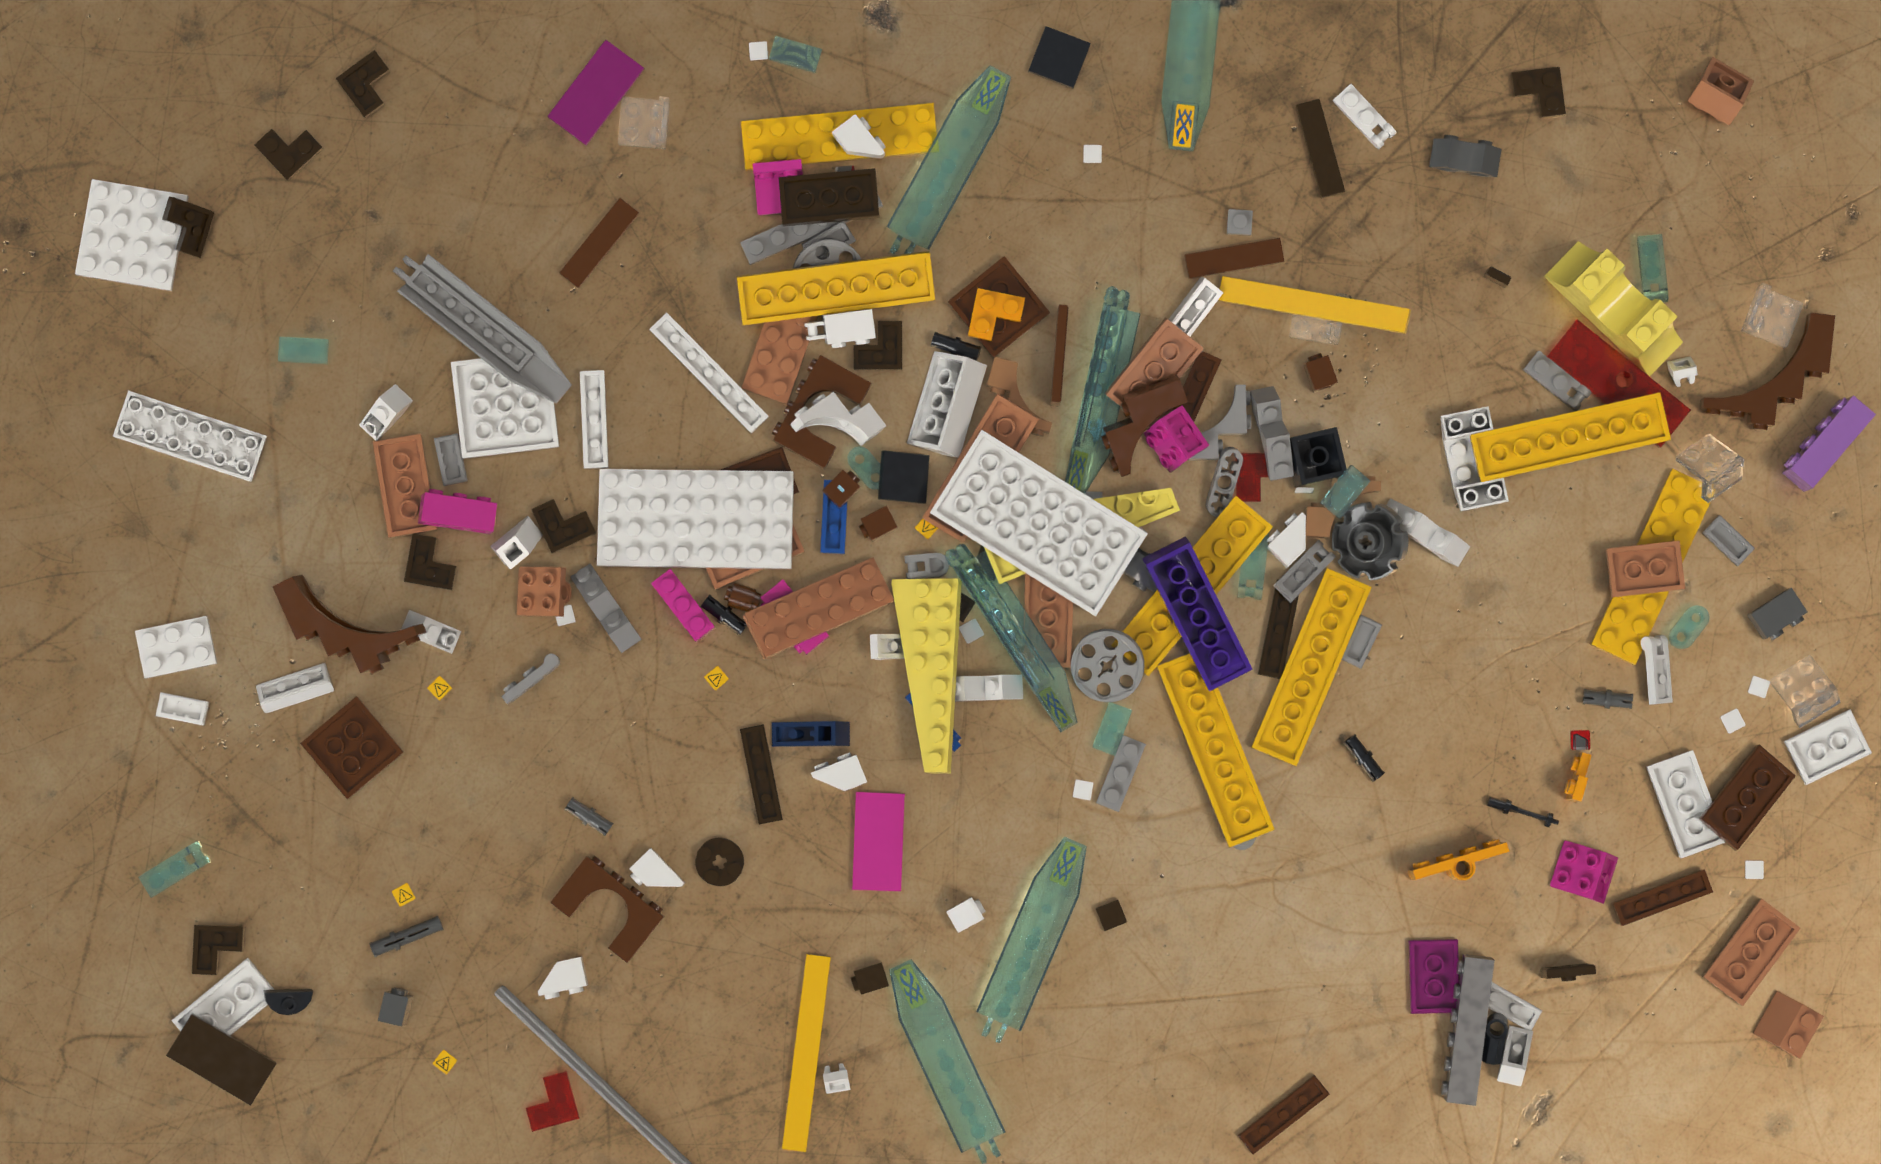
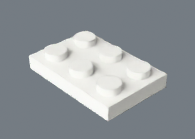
M208 616L135 631L145 679L218 664Z

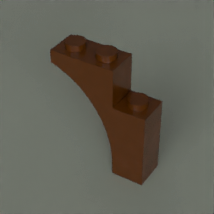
M1177 375L1122 395L1124 403H1121L1122 411L1125 417L1129 416L1130 418L1103 427L1105 435L1101 436L1105 449H1110L1113 456L1109 458L1113 472L1118 471L1121 477L1131 474V461L1134 449L1147 427L1163 413L1188 402L1181 380Z

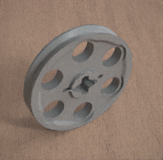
M821 239L809 244L799 253L793 269L799 268L804 263H808L811 266L840 263L839 255L843 251H849L852 254V261L862 259L854 248L843 241ZM826 246L829 249V254L825 259L816 257L815 251L817 247Z
M1100 629L1086 635L1076 646L1071 659V673L1077 687L1086 696L1100 702H1116L1128 697L1136 690L1144 674V657L1140 647L1129 635L1115 629ZM1108 636L1115 637L1118 641V646L1108 648L1104 642L1105 638ZM1086 644L1092 645L1095 648V654L1090 657L1084 655L1082 647ZM1128 651L1134 652L1137 656V661L1132 664L1125 662L1124 653ZM1116 655V658L1113 660V664L1111 666L1113 670L1107 669L1102 673L1101 676H1099L1104 666L1102 661L1107 663L1109 660L1111 661L1112 658ZM1084 667L1090 669L1092 677L1088 680L1080 678L1078 674L1079 669ZM1123 675L1131 676L1133 678V685L1130 687L1123 686L1120 683V677ZM1100 683H1107L1111 688V692L1107 695H1102L1098 692L1097 686Z

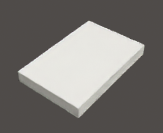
M1851 709L1784 741L1805 785L1872 753Z

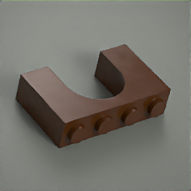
M820 355L818 360L813 358L807 369L810 372L807 380L802 379L795 391L798 393L794 402L789 401L783 412L787 416L783 423L778 421L772 435L775 436L773 439L775 443L825 470L836 450V446L814 435L807 427L795 432L790 425L796 419L794 414L803 408L811 397L821 392H834L857 405H861L872 383Z
M595 855L592 859L586 856L550 903L571 918L584 900L594 891L609 889L618 893L627 904L628 920L625 927L608 949L626 963H629L665 917L661 914L663 909L653 901L650 904L642 899L644 894L634 886L630 889L623 884L625 879L618 873L613 871L610 874L603 868L606 864Z

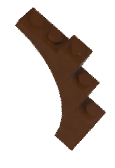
M1819 313L1807 315L1803 335L1795 353L1786 366L1772 380L1758 389L1742 395L1726 398H1703L1700 400V410H1706L1707 415L1720 416L1721 412L1730 413L1732 418H1744L1747 415L1746 425H1753L1754 430L1767 431L1768 427L1775 425L1778 399H1780L1781 404L1795 405V401L1802 399L1805 373H1807L1808 378L1822 379V375L1829 374L1835 315Z
M303 575L290 577L273 586L296 640L306 638V641H309L319 636L328 657L338 655V658H341L351 653L360 673L369 671L372 675L383 670V665L390 662L389 655L400 651V645L404 643L407 646L420 641V635L427 633L423 624L392 632L371 631L354 626L339 618L325 607L312 592Z

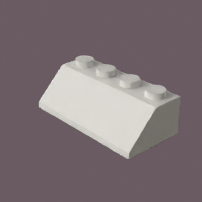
M934 351L907 444L942 455L959 458L987 365L968 357Z

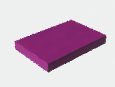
M1458 939L1408 940L1410 1014L1451 1013V1009L1456 1008L1457 999L1453 998L1454 986L1459 984V974H1456L1457 962L1459 960Z

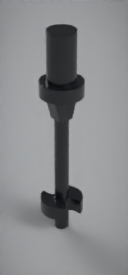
M1489 797L1487 806L1502 810L1503 814L1514 812L1543 820L1546 827L1551 826V823L1556 825L1559 823V820L1553 819V813L1549 812L1546 817L1512 805V801L1508 799L1502 801Z

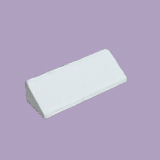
M1200 277L1168 320L1188 336H1191L1224 292L1206 278Z
M326 663L256 685L260 705L264 713H270L334 691Z

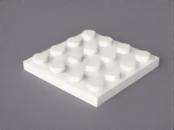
M92 179L75 275L172 291L179 251H176V246L182 227L164 221L162 217L169 196L188 202L189 196Z
M482 358L451 362L463 459L559 447L554 402L509 381Z

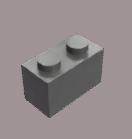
M1789 588L1747 616L1762 639L1770 637L1771 640H1774L1784 633L1782 629L1790 624L1791 627H1794L1804 620L1803 615L1808 611L1794 590Z
M394 987L391 991L384 992L378 1021L401 1027L407 1025L413 996L408 995L409 991Z

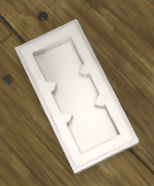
M160 692L156 716L205 726L209 702Z

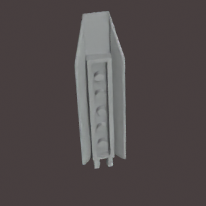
M429 254L422 265H418L405 255L402 260L407 266L413 268L415 272L409 277L402 269L395 267L393 272L406 282L397 291L509 381L556 404L559 402L572 384L539 341Z

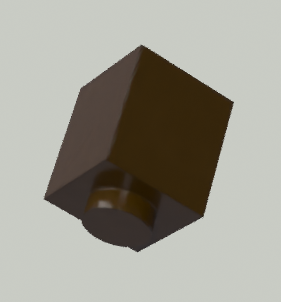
M882 962L855 970V976L851 977L854 990H860L861 995L889 986Z

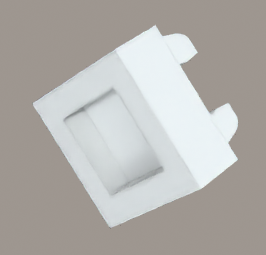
M1691 356L1667 361L1668 371L1677 387L1681 386L1680 380L1686 377L1690 384L1694 383L1695 375H1698L1697 366Z
M842 1063L839 1064V1071L831 1072L830 1067L825 1066L823 1079L826 1094L851 1090L848 1073Z

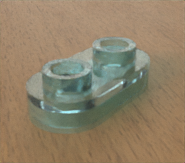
M865 447L853 448L848 454L849 466L868 488L879 490V481L873 482L871 475L874 473L880 475V463ZM858 455H862L865 458L861 464L855 461Z
M1696 605L1688 608L1669 633V641L1673 647L1677 649L1690 647L1707 626L1709 613L1704 607ZM1694 613L1700 616V620L1697 623L1692 620ZM1679 632L1685 635L1683 642L1677 639Z

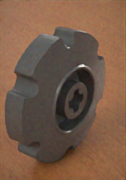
M1371 502L1356 504L1346 509L1342 513L1344 522L1335 523L1332 532L1333 551H1338L1341 555L1338 560L1339 565L1348 574L1358 579L1364 577L1365 574L1369 580H1378L1393 574L1398 569L1396 561L1404 560L1408 551L1407 531L1403 532L1400 530L1401 517L1384 504H1378L1373 508Z

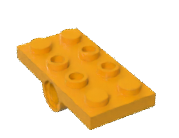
M1494 839L1482 843L1484 848L1477 849L1476 846H1471L1459 850L1460 855L1454 857L1452 853L1436 857L1437 862L1431 864L1429 860L1412 864L1414 869L1408 870L1411 880H1417L1444 871L1454 880H1468L1475 873V862L1510 851L1507 842H1500L1499 839ZM1460 861L1465 864V872L1462 875H1459L1456 871V865Z

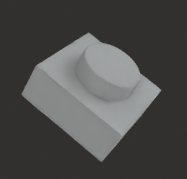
M1228 209L1227 234L1251 236L1253 211Z

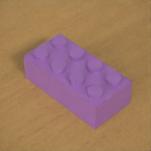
M1854 395L1847 399L1845 397L1842 400L1839 399L1831 408L1833 414L1823 418L1815 427L1817 430L1816 434L1808 436L1799 446L1802 450L1795 455L1792 454L1784 463L1786 469L1782 473L1802 491L1805 492L1814 488L1876 415Z

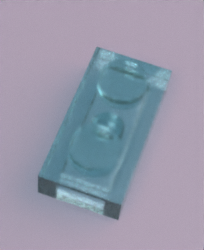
M279 337L278 361L328 364L329 340Z
M1350 465L1321 500L1320 504L1340 519L1369 484L1370 480L1353 465Z
M1109 702L1092 748L1115 756L1132 710Z

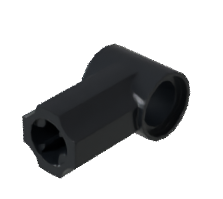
M1493 1013L1487 1018L1482 1061L1487 1064H1501L1505 1039L1508 1033V1020L1501 1013ZM1494 1022H1500L1504 1027L1500 1031H1494L1490 1026Z

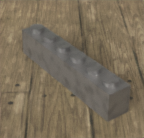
M1463 954L1462 960L1457 962L1456 974H1460L1459 984H1455L1453 998L1457 999L1456 1008L1451 1009L1450 1023H1454L1453 1033L1449 1032L1447 1047H1451L1450 1057H1445L1444 1071H1448L1447 1080L1442 1081L1441 1095H1445L1444 1099L1449 1103L1476 1106L1495 961L1492 957Z

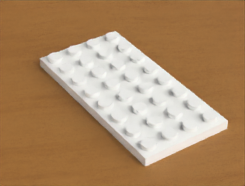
M983 430L980 431L930 511L937 518L1094 616L1100 611L1148 534Z
M600 469L597 566L792 569L794 472Z

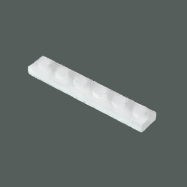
M668 313L663 315L649 329L751 434L769 417Z

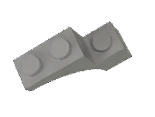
M1235 385L1232 405L1227 415L1216 426L1201 433L1209 446L1188 459V461L1218 460L1219 454L1223 450V441L1218 440V436L1246 435L1247 429H1251V415L1246 413V405H1250L1251 397L1250 390H1246V385Z
M1274 386L1251 390L1252 412L1263 444L1268 477L1270 481L1292 477L1294 472L1290 434L1282 420L1280 398Z
M591 563L571 576L581 595L621 653L642 640Z

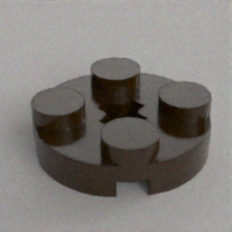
M710 839L697 852L695 859L696 870L699 876L708 884L715 886L729 885L735 882L742 873L744 867L743 852L737 844L729 839ZM717 855L727 859L723 869L713 865Z

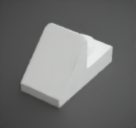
M900 634L870 635L871 659H904Z

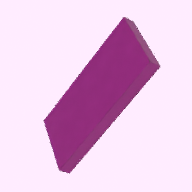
M605 40L549 113L548 118L587 146L645 68Z

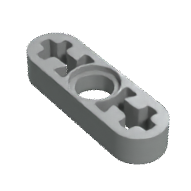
M1227 447L1221 451L1206 499L1207 510L1216 517L1219 516L1231 501L1243 463L1242 454L1234 447ZM1232 453H1234V456L1237 458V460L1232 461L1230 465L1231 471H1234V473H1231L1228 470H1221L1222 467H1224L1225 469H1227L1228 467V461L1225 459L1226 456L1229 457ZM1224 475L1229 476L1231 479L1230 485L1226 488L1219 487L1218 479ZM1215 490L1222 493L1220 502L1223 504V507H1218L1217 510L1211 505L1212 502L1216 503L1218 501L1219 495L1215 493Z

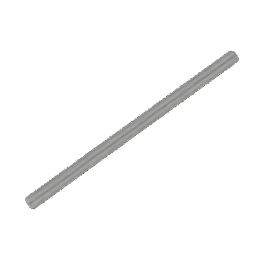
M505 986L499 987L495 992V996L672 1164H692Z

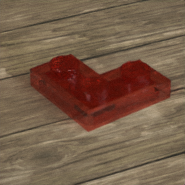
M1241 453L1243 463L1236 483V496L1243 502H1261V478H1269L1265 454Z
M567 1071L543 1077L549 1101L526 1108L532 1132L580 1118Z

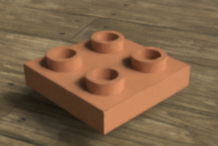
M519 567L517 615L564 617V603L570 601L572 594L570 584L565 581L566 568Z

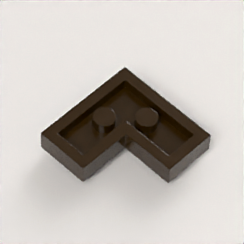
M374 50L339 75L336 80L364 118H367L384 105L371 84L390 70Z
M1560 67L1511 73L1514 98L1538 95L1541 118L1566 115Z
M273 129L254 144L287 181L324 149L307 130L289 146Z
M169 196L162 220L182 227L176 251L201 258L214 211Z
M878 321V345H854V370H902V321Z
M554 499L531 509L552 554L597 534L586 511L564 521Z
M412 534L404 582L453 591L457 566L433 562L438 538Z
M194 925L192 974L218 975L219 951L243 952L244 927Z

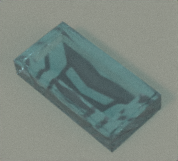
M775 36L769 60L816 73L822 49Z

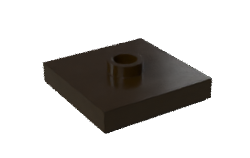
M1588 963L1545 967L1540 969L1541 978L1545 979L1561 978L1562 981H1574L1576 976L1596 974V967L1594 964Z

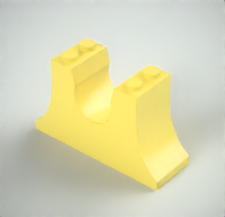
M1578 241L1544 277L1647 377H1650L1683 343L1673 327V321L1678 316L1660 299L1652 301L1639 292L1623 273L1625 265L1611 251L1606 249L1603 252H1597Z

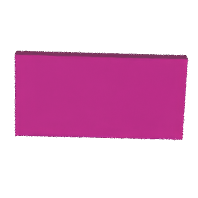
M856 792L852 890L901 891L905 794Z

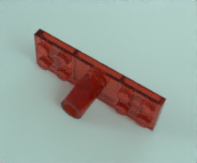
M1578 319L1575 320L1547 355L1549 359L1579 383L1586 386L1592 392L1591 394L1605 405L1661 393L1670 436L1691 411L1690 408ZM1617 376L1625 379L1626 387H1620L1617 384ZM1665 442L1656 443L1655 445L1661 448Z

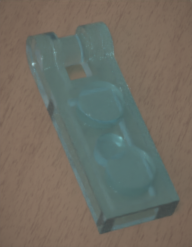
M1662 234L1638 236L1637 247L1642 294L1652 301L1660 299L1663 303L1668 302L1669 296ZM1658 284L1659 291L1651 292L1650 285Z
M1269 533L1240 567L1237 598L1244 599L1246 596L1254 597V600H1262ZM1247 580H1255V588L1246 587Z
M198 841L138 877L151 898L210 863L207 855L204 856L201 852V845ZM192 854L196 861L191 865L185 858Z

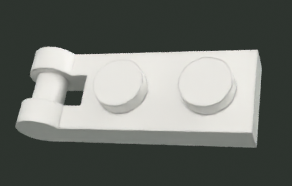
M1352 84L1333 99L1337 107L1377 149L1384 145V141L1387 138H1392L1397 133ZM1377 125L1382 129L1378 135L1372 131Z
M1665 635L1645 636L1641 640V647L1645 651L1649 705L1671 703L1673 699L1668 639Z

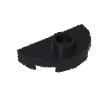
M312 989L263 990L265 1001L269 1007L282 1015L299 1013L307 1007L313 995Z

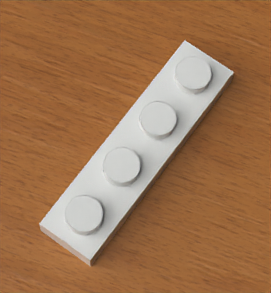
M580 371L584 469L609 468L605 371Z

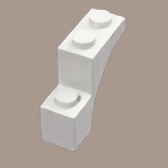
M834 392L827 397L824 394L817 397L812 402L814 405L809 409L806 406L801 408L794 414L796 419L790 424L795 432L814 425L835 427L854 438L860 446L878 435L886 427V424L870 403L862 408L860 405H857L848 411Z
M1390 498L1386 506L1393 509L1401 517V531H1407L1409 538L1421 544L1442 560L1457 567L1460 565L1471 546L1456 534L1436 525L1424 514Z
M1022 675L956 677L955 702L1023 699Z

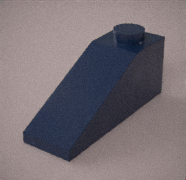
M772 722V747L850 746V722Z

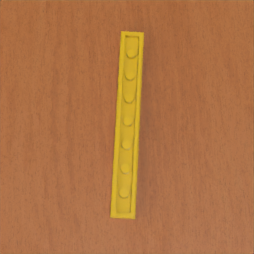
M1222 276L1220 290L1224 293L1218 299V301L1403 334L1407 332L1411 313L1410 309L1225 276Z
M806 954L782 1149L801 1152H806L831 960V957Z

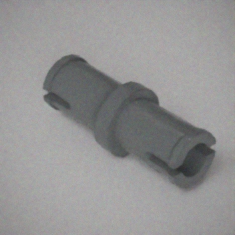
M1584 689L1583 692L1584 705H1600L1606 709H1610V707L1632 709L1633 694L1615 693L1609 689H1606V692Z
M574 797L571 798L564 809L583 821V825L586 826L588 824L602 833L603 836H606L613 825L612 822L595 812L596 809L593 807L591 809L574 799Z

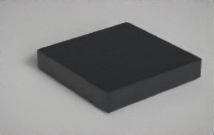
M1045 26L1028 72L1074 89L1091 43Z
M881 451L878 499L926 504L930 455Z

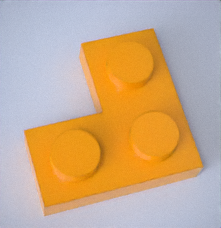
M978 288L968 337L992 341L996 318L1020 322L1025 298Z
M1581 752L1578 757L1574 756L1571 764V770L1574 771L1571 780H1567L1564 788V793L1567 794L1566 800L1582 802L1588 781L1586 773L1592 755Z

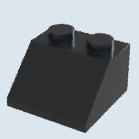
M1337 427L1290 438L1294 472L1292 477L1295 487L1348 474Z

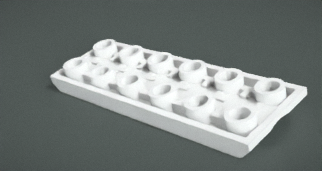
M129 390L113 434L115 438L249 482L253 480L267 438L266 435Z

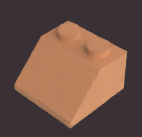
M1712 57L1694 87L1688 102L1692 103L1697 109L1711 114L1716 120L1730 126L1742 108L1754 80Z
M1776 991L1753 1034L1789 1055L1800 1059L1824 1016Z

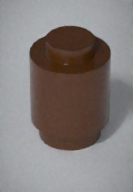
M734 583L733 587H727L724 600L728 601L727 606L749 612L758 607L761 593L756 592V589Z

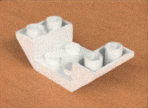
M1489 406L1440 416L1443 446L1452 488L1460 511L1509 502L1504 478L1480 482L1469 436L1494 430Z

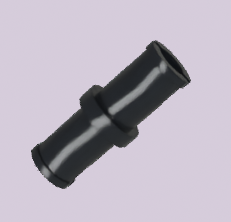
M938 332L934 333L931 347L951 352L953 355L968 357L975 361L978 360L981 352V346L961 341L960 337L955 339Z
M710 594L700 606L716 617L719 624H725L737 633L738 636L747 626L744 620L731 611L732 608L729 606L726 608Z
M1356 734L1343 742V745L1347 747L1356 759L1355 763L1357 766L1360 765L1372 782L1385 773L1373 759V753L1370 750L1367 751L1356 737Z

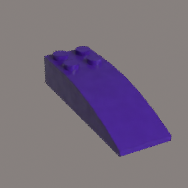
M1186 536L1142 558L1209 692L1253 670Z

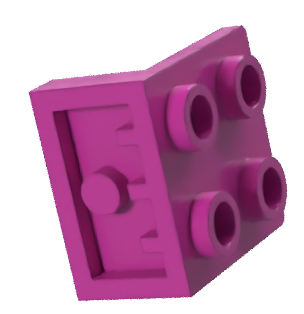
M801 159L753 163L758 215L781 213L779 177L803 175Z
M1183 405L1159 419L1144 432L1146 442L1155 450L1159 456L1160 463L1170 473L1209 446Z
M1564 841L1550 886L1604 904L1618 857L1600 850Z

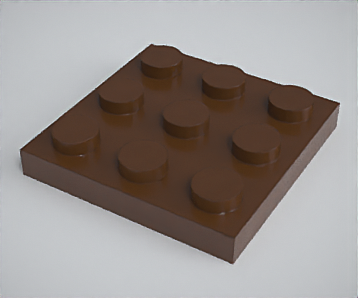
M1005 256L948 301L949 305L969 328L978 288L1025 298L1020 322L996 318L992 341L978 339L993 359L1050 314V311Z
M358 696L300 743L347 800L404 753Z

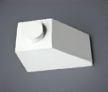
M652 848L629 868L633 872L630 877L639 886L644 883L645 886L682 887L685 884Z
M1509 1025L1497 1081L1521 1087L1527 1067L1533 1031Z

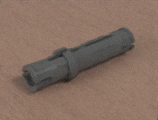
M436 916L397 933L394 931L390 932L389 936L369 944L374 957H377L394 949L398 951L401 949V946L444 929L439 916Z

